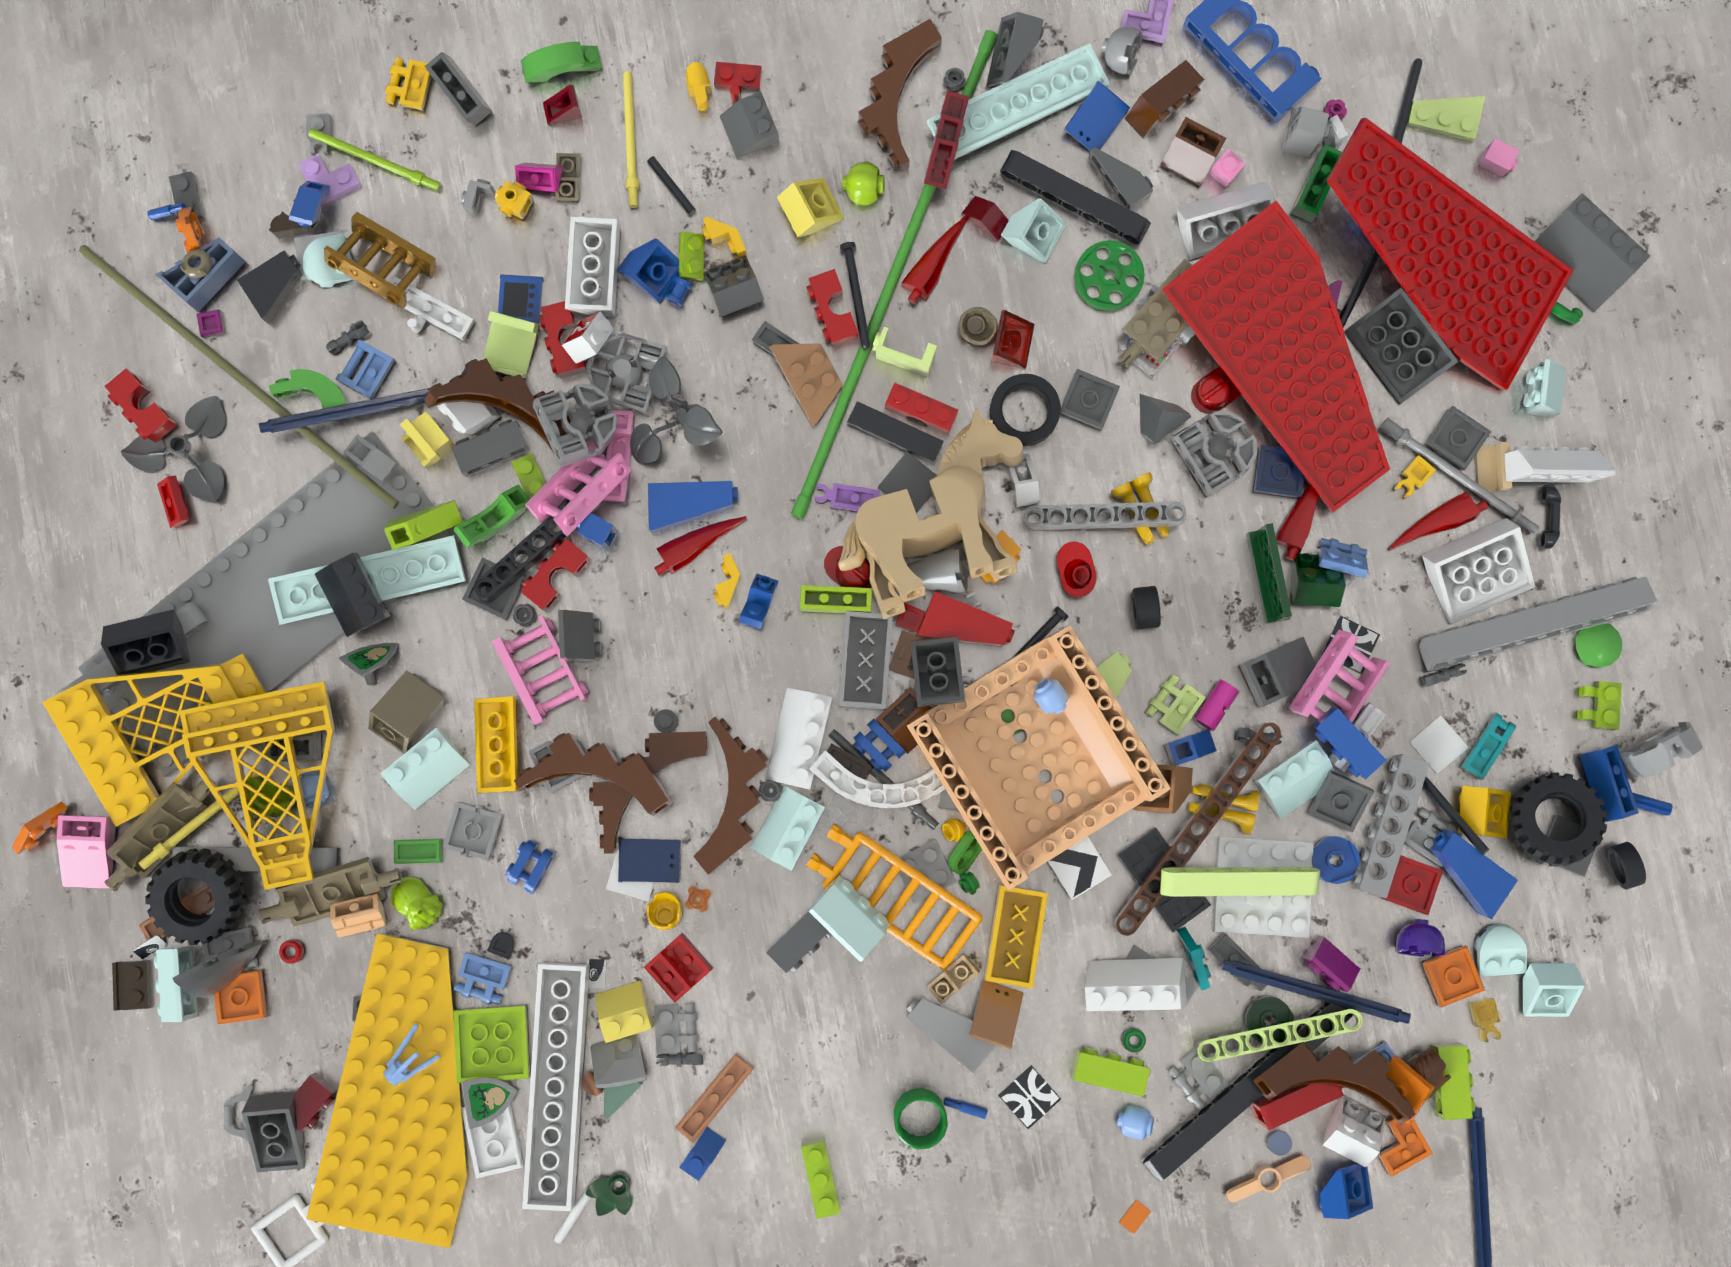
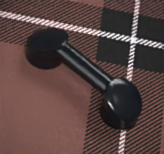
M1545 484L1542 488L1541 500L1543 503H1551L1550 531H1542L1540 547L1541 549H1551L1560 536L1561 496L1554 485Z

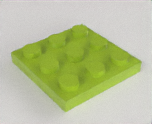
M526 1005L453 1011L457 1083L480 1077L496 1078L499 1080L530 1078Z

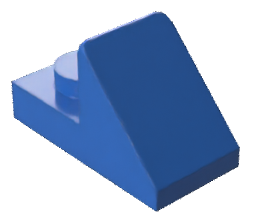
M707 1126L679 1168L699 1181L718 1155L726 1139Z

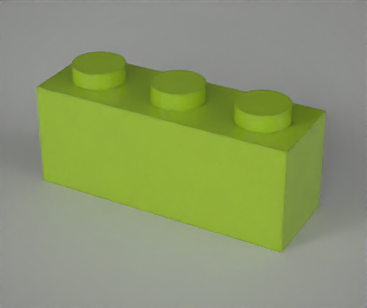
M801 585L800 611L845 614L846 611L871 613L872 588Z
M1461 1043L1433 1044L1432 1048L1435 1049L1436 1053L1446 1064L1443 1076L1445 1077L1448 1074L1451 1076L1435 1093L1437 1117L1443 1120L1473 1118L1472 1112L1475 1111V1102L1473 1097H1471L1470 1087H1473V1077L1469 1073L1468 1063H1471L1470 1050L1467 1049V1045Z
M1084 1047V1051L1077 1049L1071 1078L1074 1081L1144 1097L1150 1068L1144 1065V1060L1131 1058L1130 1061L1121 1060L1122 1056L1119 1054L1108 1052L1107 1056L1098 1054L1097 1049Z
M825 1137L802 1142L801 1150L816 1218L840 1214L841 1208Z

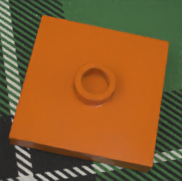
M1467 945L1445 953V956L1433 957L1421 962L1439 1007L1447 1006L1485 991Z
M262 969L242 972L228 986L214 994L218 1025L267 1017Z
M1396 1055L1388 1064L1391 1069L1384 1075L1394 1082L1396 1090L1400 1095L1411 1103L1412 1109L1416 1114L1406 1121L1407 1124H1410L1435 1087Z

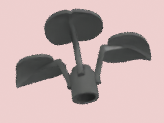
M660 357L650 372V390L657 398L664 399L668 396L670 401L681 406L676 411L677 421L656 428L653 431L646 423L638 425L633 430L630 448L634 459L641 463H651L659 458L662 452V444L656 434L676 425L686 424L684 437L694 446L708 444L723 433L706 408L698 404L688 405L686 400L681 401L673 397V395L678 394L681 390L680 377L673 364L666 357Z
M217 396L207 397L190 407L185 416V425L189 429L195 430V432L184 434V436L179 434L171 436L165 451V444L162 439L155 443L148 438L144 440L139 436L121 450L122 456L133 467L150 473L159 471L164 467L165 458L163 455H168L170 451L177 456H184L194 466L184 476L183 483L187 492L199 499L216 501L224 487L222 470L216 463L210 460L203 461L198 466L189 455L191 451L189 438L195 437L199 433L205 437H214L222 432L225 427L226 418L220 399Z

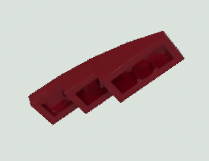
M946 91L924 178L925 184L943 189L947 188L970 96Z

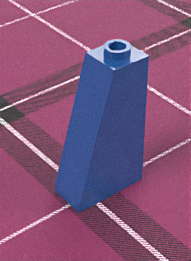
M732 481L648 483L649 531L656 533L734 508V501H738V487H734Z
M1443 829L1434 838V844L1430 849L1476 912L1484 917L1493 919L1518 880L1487 856L1481 855L1475 847L1455 832Z

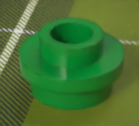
M972 872L960 874L961 880L959 885L965 893L969 892L971 895L975 894L976 890L980 888L975 875Z
M1130 1028L1124 1032L1122 1044L1130 1052H1139L1146 1044V1037L1141 1030ZM1131 1036H1137L1138 1041L1136 1044L1130 1043Z

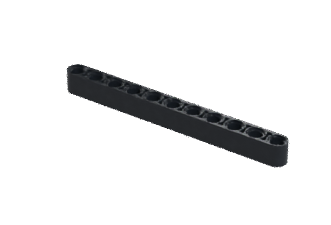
M1325 1002L1308 1018L1348 1010V1008ZM1347 1014L1344 1017V1023L1351 1019L1353 1015ZM1323 1019L1320 1027L1324 1032L1328 1033L1332 1030V1023L1328 1019ZM1305 1024L1297 1026V1034L1305 1038L1309 1033L1308 1027ZM1329 1037L1303 1043L1314 1051ZM1301 1043L1269 1050L1143 1160L1142 1164L1158 1182L1166 1179L1263 1095L1253 1080Z

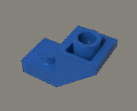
M306 181L298 189L289 220L296 221L301 226H311L320 219L321 201L330 195V186L312 181Z
M756 574L750 587L747 601L740 614L739 622L761 629L777 588L778 580Z

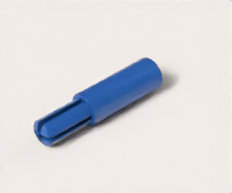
M182 202L149 210L147 215L150 220H156L174 215L180 209L186 208V205Z
M948 1097L944 1100L945 1106L982 1119L986 1118L987 1108L964 1101L960 1102Z

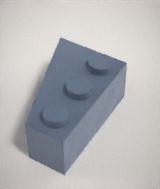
M219 237L200 248V250L206 251L212 259V267L207 276L195 279L188 277L181 270L182 260L174 263L175 266L165 272L160 271L155 274L197 312L209 302L246 262ZM193 258L190 262V267L195 268L199 266L201 258Z

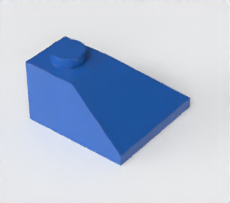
M655 238L630 251L617 271L635 287L658 303H661L665 294L669 292L674 283V276L679 277V259Z
M1354 1163L1335 1172L1320 1193V1207L1323 1218L1350 1219L1373 1209L1368 1167Z

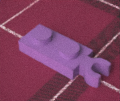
M837 483L833 484L832 490L828 489L824 484H817V489L824 490L825 495L823 497L815 496V501L823 503L831 500L830 507L858 511L866 501L879 497L880 490Z

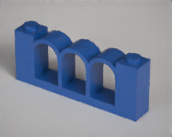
M1204 0L1187 15L1183 25L1269 115L1278 122L1317 87L1322 79L1318 70L1313 66H1309L1306 62L1301 66L1300 57L1293 49L1284 46L1278 47L1279 38L1276 31L1269 25L1256 24V11L1247 2L1241 0ZM1229 14H1239L1247 21L1248 29L1228 46L1212 29ZM1262 37L1268 42L1270 52L1250 69L1234 51L1249 38ZM1272 60H1284L1290 65L1292 75L1272 92L1256 74Z

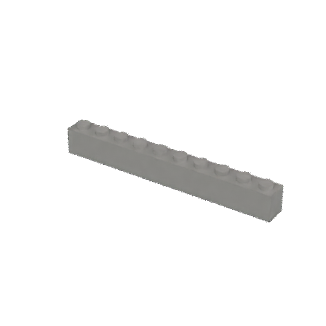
M1632 577L1621 584L1615 585V583H1610L1596 591L1588 589L1581 592L1578 596H1563L1556 602L1549 604L1548 602H1542L1531 609L1520 608L1512 612V614L1505 616L1498 614L1484 622L1477 620L1469 623L1466 627L1459 628L1455 626L1441 634H1427L1421 640L1418 649L1427 671L1432 672L1648 612L1653 609L1657 599L1647 577L1639 579Z

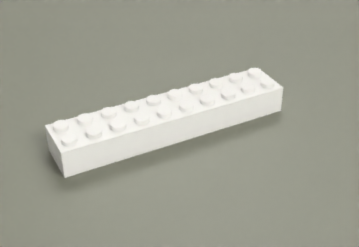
M541 962L538 964L522 1209L571 1211L575 1206L590 964Z

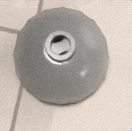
M1121 27L1112 32L1110 38H1105L1102 52H1105L1106 63L1113 71L1128 75L1133 72L1138 60L1135 59L1137 50L1142 46L1143 32L1134 27Z

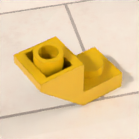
M709 217L703 218L704 226L701 229L706 240L710 239L713 245L728 240L727 244L732 254L736 253L737 257L747 256L737 228Z
M731 553L722 556L724 563L720 564L725 576H731V579L715 585L717 592L713 593L718 605L723 604L725 609L730 608L741 579Z

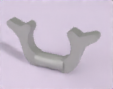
M253 1084L248 1085L243 1093L227 1099L223 1106L225 1131L231 1135L244 1138L248 1144L249 1140L246 1129H239L234 1124V1106L239 1101L247 1102L249 1096H252Z

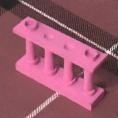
M588 440L586 442L588 451L591 450L592 452L597 448L594 441ZM601 453L561 467L525 505L540 522H543L549 515L553 516V520L563 533L568 536L632 469L620 453H617L610 461L605 459L606 457ZM597 466L602 467L594 477L589 475ZM581 482L587 484L578 494L573 492ZM565 499L570 500L562 510L557 508Z
M543 615L538 617L542 624L541 626L514 640L505 641L503 638L498 637L492 641L534 725L537 726L546 722L544 716L547 715V711L576 696H579L580 700L584 702L588 700L585 694L589 693L582 680L578 681L569 662L560 658V644L553 633L556 631V627L550 618L546 619ZM547 634L552 644L551 647L522 662H515L512 656L515 649ZM557 654L563 667L532 683L530 681L526 683L522 675L525 673V670ZM568 675L573 688L542 704L541 702H536L533 697L536 694L535 691Z
M1338 630L1289 706V709L1296 714L1309 717L1312 714L1319 719L1325 712L1319 709L1316 704L1324 694L1341 707L1339 710L1352 723L1380 678L1385 674V670L1390 663L1375 657L1370 660L1354 647L1359 639L1357 636L1350 632ZM1348 655L1366 668L1359 680L1341 667ZM1335 674L1353 687L1346 699L1329 687Z

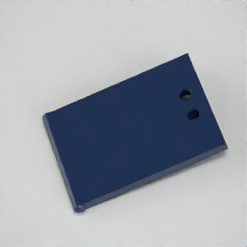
M619 838L618 882L679 883L681 840Z

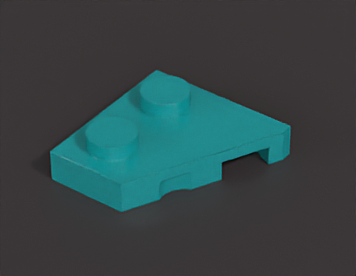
M1186 927L1178 929L1177 933L1184 943L1186 949L1184 952L1193 977L1201 991L1210 988L1208 978L1211 977V973L1207 964H1203L1202 959L1206 958L1201 944L1197 945Z

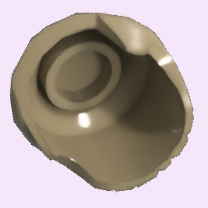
M973 307L961 315L958 327L960 335L965 340L974 345H985L995 338L998 323L996 317L989 310L983 307Z

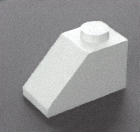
M1026 454L1019 465L1008 466L1012 492L1017 507L1040 503L1038 478L1030 455Z

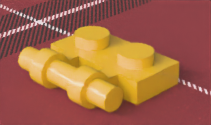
M396 57L394 65L390 67L389 73L391 78L389 85H386L385 103L394 105L395 98L399 96V104L401 106L424 110L431 80V74L424 67L428 63L409 59L408 67L406 68L403 67L404 60ZM400 77H405L403 88L398 87Z

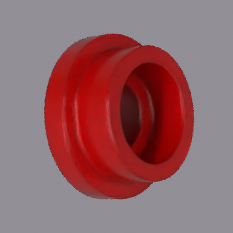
M287 940L282 943L279 949L280 958L288 964L298 962L304 953L302 944L297 940ZM290 947L296 950L294 956H291L288 952Z

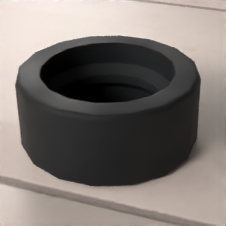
M1624 842L1608 848L1607 857L1610 869L1615 880L1623 889L1634 888L1646 882L1644 863L1632 843Z

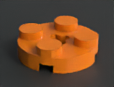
M191 207L180 209L178 212L179 218L175 219L178 231L180 233L183 232L186 239L184 246L187 253L206 245V243L201 244L200 239L204 236L196 213H190Z

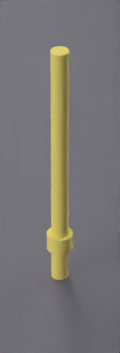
M623 72L627 157L625 187L628 190L629 207L636 208L638 207L637 190H639V179L636 174L632 72Z
M255 772L251 775V777H260ZM233 787L223 795L227 803L239 795L238 787ZM216 800L165 842H160L153 847V851L138 862L140 866L145 870L157 859H163L168 855L171 848L222 809L218 801Z

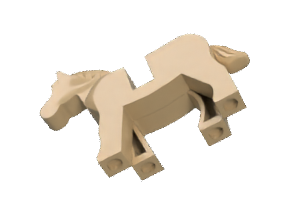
M975 409L972 422L965 426L952 440L940 461L937 476L929 481L933 502L938 515L931 514L919 521L907 489L872 498L862 504L856 514L855 521L846 532L843 552L838 566L841 571L852 570L860 567L864 558H867L870 563L869 579L883 619L906 612L904 602L926 595L922 579L909 569L904 558L934 553L963 540L971 579L989 573L994 580H998L1017 573V564L1014 557L1003 550L997 536L983 520L986 492L982 468L995 466L1001 462L1007 466L1019 465L1024 456L1022 442L1017 437L998 431L993 424V420L982 419L979 410Z

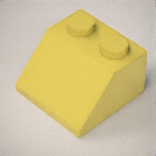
M824 178L793 182L777 196L797 237L815 234L844 218Z
M641 980L595 994L598 1020L605 1043L650 1030L654 1027Z

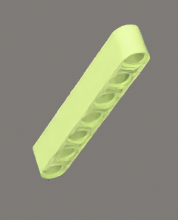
M1313 867L1162 868L1160 894L1165 896L1318 895L1320 870Z
M1348 1009L1202 1041L1198 1045L1197 1055L1202 1061L1212 1062L1356 1031L1361 1027L1363 1022L1362 1016L1358 1011ZM1347 1014H1352L1356 1018V1024L1353 1027H1348L1344 1023V1017ZM1323 1019H1328L1332 1023V1030L1328 1033L1324 1032L1320 1027ZM1299 1024H1305L1309 1029V1033L1305 1038L1297 1034L1296 1029ZM1276 1029H1281L1285 1033V1039L1281 1043L1273 1039V1032ZM1252 1034H1257L1262 1039V1043L1258 1048L1252 1047L1249 1043V1038ZM1229 1039H1234L1238 1043V1049L1234 1053L1228 1052L1225 1048L1226 1041ZM1205 1044H1210L1215 1049V1053L1211 1058H1206L1202 1054V1047Z

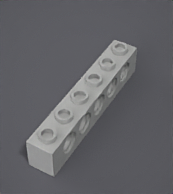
M1404 754L1396 755V758L1394 757L1391 760L1389 766L1391 774L1389 780H1386L1382 787L1384 796L1382 802H1379L1375 809L1376 821L1369 828L1367 837L1370 839L1360 856L1362 864L1360 870L1357 869L1353 877L1354 889L1387 899L1430 763ZM1402 774L1408 777V784L1405 787L1399 782ZM1396 796L1401 800L1399 809H1395L1392 805V800ZM1388 819H1391L1394 823V828L1390 832L1385 828V822ZM1381 841L1387 845V850L1384 854H1380L1378 851V844ZM1376 863L1380 871L1374 877L1370 872V868Z

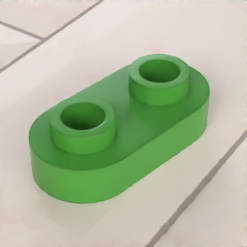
M971 830L964 834L949 857L948 866L956 874L967 872L982 850Z

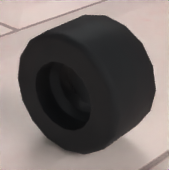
M1156 586L1134 588L1132 590V602L1136 628L1149 629L1160 627L1161 612Z

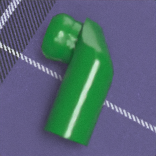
M1557 301L1551 310L1553 314L1571 324L1580 322V318L1583 317L1581 309L1573 308L1571 311Z

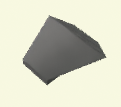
M1140 394L1141 433L1153 444L1191 418L1190 413L1179 405Z

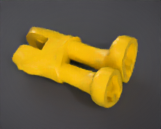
M1148 472L1132 480L1131 484L1127 482L1111 490V493L1115 498L1121 499L1123 503H1137L1132 490L1133 486L1142 502H1154L1149 490L1153 476L1151 472ZM1151 509L1146 512L1145 516L1149 520H1155L1159 513ZM1129 510L1130 514H1131L1132 517L1134 518V517H1135V513H1134L1133 511ZM1136 527L1146 545L1154 542V537L1149 527ZM1156 527L1162 538L1169 535L1170 527Z
M1199 784L1193 786L1192 793L1205 797L1213 787L1207 784ZM1220 790L1223 797H1228L1231 794ZM1252 790L1248 795H1237L1231 805L1257 812L1260 791ZM1190 802L1188 810L1194 813L1200 806V803ZM1210 803L1206 806V814L1208 816H1214L1217 813L1218 808L1215 803ZM1227 809L1220 819L1240 825L1243 833L1251 835L1256 814Z

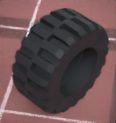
M1559 772L1550 773L1548 776L1543 774L1526 784L1512 801L1510 806L1511 812L1508 815V821L1511 822L1509 830L1511 835L1516 837L1514 842L1517 847L1521 846L1525 850L1523 853L1528 858L1530 856L1536 858L1535 862L1540 864L1546 862L1549 863V866L1553 867L1558 865L1568 866L1590 855L1603 840L1602 835L1607 830L1605 820L1608 818L1607 811L1602 809L1605 803L1602 797L1599 799L1596 797L1595 793L1597 790L1593 786L1588 788L1585 785L1586 781L1579 778L1576 780L1573 779L1572 774L1565 773L1562 776ZM1547 799H1559L1568 803L1575 810L1579 819V830L1576 835L1566 841H1557L1547 837L1538 827L1535 818V812L1540 803Z
M194 848L176 854L151 876L152 880L146 888L147 892L150 893L145 896V904H150L147 913L149 917H154V926L157 929L161 927L164 930V936L167 938L173 936L175 937V942L181 944L186 940L189 945H197L200 941L202 944L211 942L214 938H219L236 922V919L243 912L242 906L246 903V895H242L246 890L245 882H240L239 879L242 877L240 870L235 871L232 868L234 863L230 859L226 862L222 859L224 855L219 852L212 855L210 849L203 848L198 852V849ZM182 878H197L211 888L215 897V909L210 915L194 914L182 905L178 897V883Z

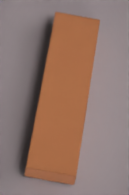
M207 884L180 899V902L187 910L197 915H203L215 908V897ZM150 917L138 925L147 941L156 935L161 939L166 937L163 935L164 930L161 927L157 929L154 926V917Z
M736 1052L676 1125L675 1129L694 1143L752 1072L754 1067Z

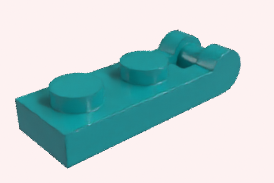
M1497 712L1491 716L1488 725L1461 765V768L1480 780L1485 778L1516 729L1514 723L1511 721L1506 722L1502 719L1503 716ZM1497 727L1502 729L1501 735L1495 732Z

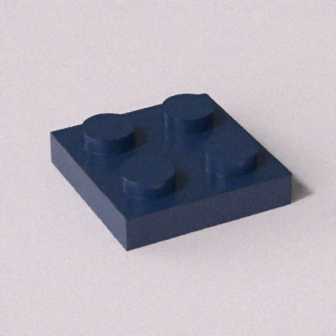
M1260 445L1254 492L1301 498L1304 476L1282 447Z

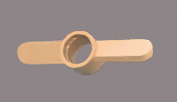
M1300 1156L1275 1168L1270 1165H1262L1256 1169L1253 1179L1230 1188L1226 1196L1230 1202H1237L1261 1190L1275 1192L1280 1188L1283 1181L1309 1170L1311 1161L1306 1156ZM1270 1170L1275 1173L1276 1178L1272 1185L1266 1187L1261 1184L1260 1178L1264 1172Z

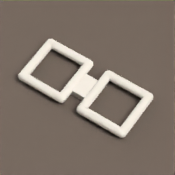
M315 1179L314 1181H312V1183H311V1188H312L313 1190H314V1186H315L316 1179ZM298 1194L287 1199L251 1227L252 1232L277 1267L295 1266L328 1241V1236L321 1227L324 1223L306 1219L310 1204L307 1206ZM295 1206L316 1238L287 1260H284L264 1231V1228ZM338 1226L340 1229H345V1228H347V1227Z

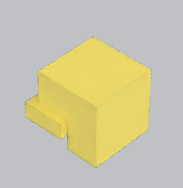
M426 411L413 422L406 419L400 424L406 431V434L401 437L402 441L408 445L427 470L452 450L451 447L456 446L435 419Z

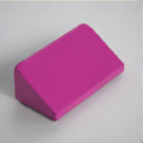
M537 163L515 165L516 182L525 186L527 190L558 191L562 165Z

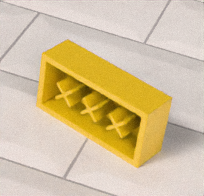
M999 884L984 974L985 981L1033 989L1048 893L1018 887L1008 891L1005 885Z

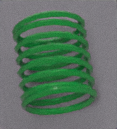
M917 1088L903 1093L897 1100L894 1108V1123L900 1140L908 1147L918 1150L929 1149L937 1145L945 1136L948 1127L947 1113L941 1099L933 1091ZM922 1100L934 1104L939 1109L941 1118L933 1132L923 1136H915L902 1128L899 1120L902 1111L907 1105L914 1101Z

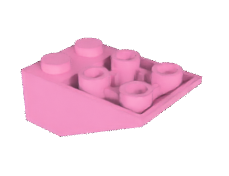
M58 815L57 846L63 887L109 888L104 881L112 875L113 859L108 856L106 851L115 843L116 826L110 817Z

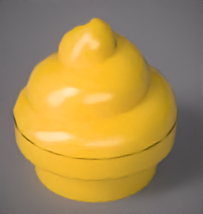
M950 818L942 825V833L948 841L956 842L961 840L966 831V823L956 818Z

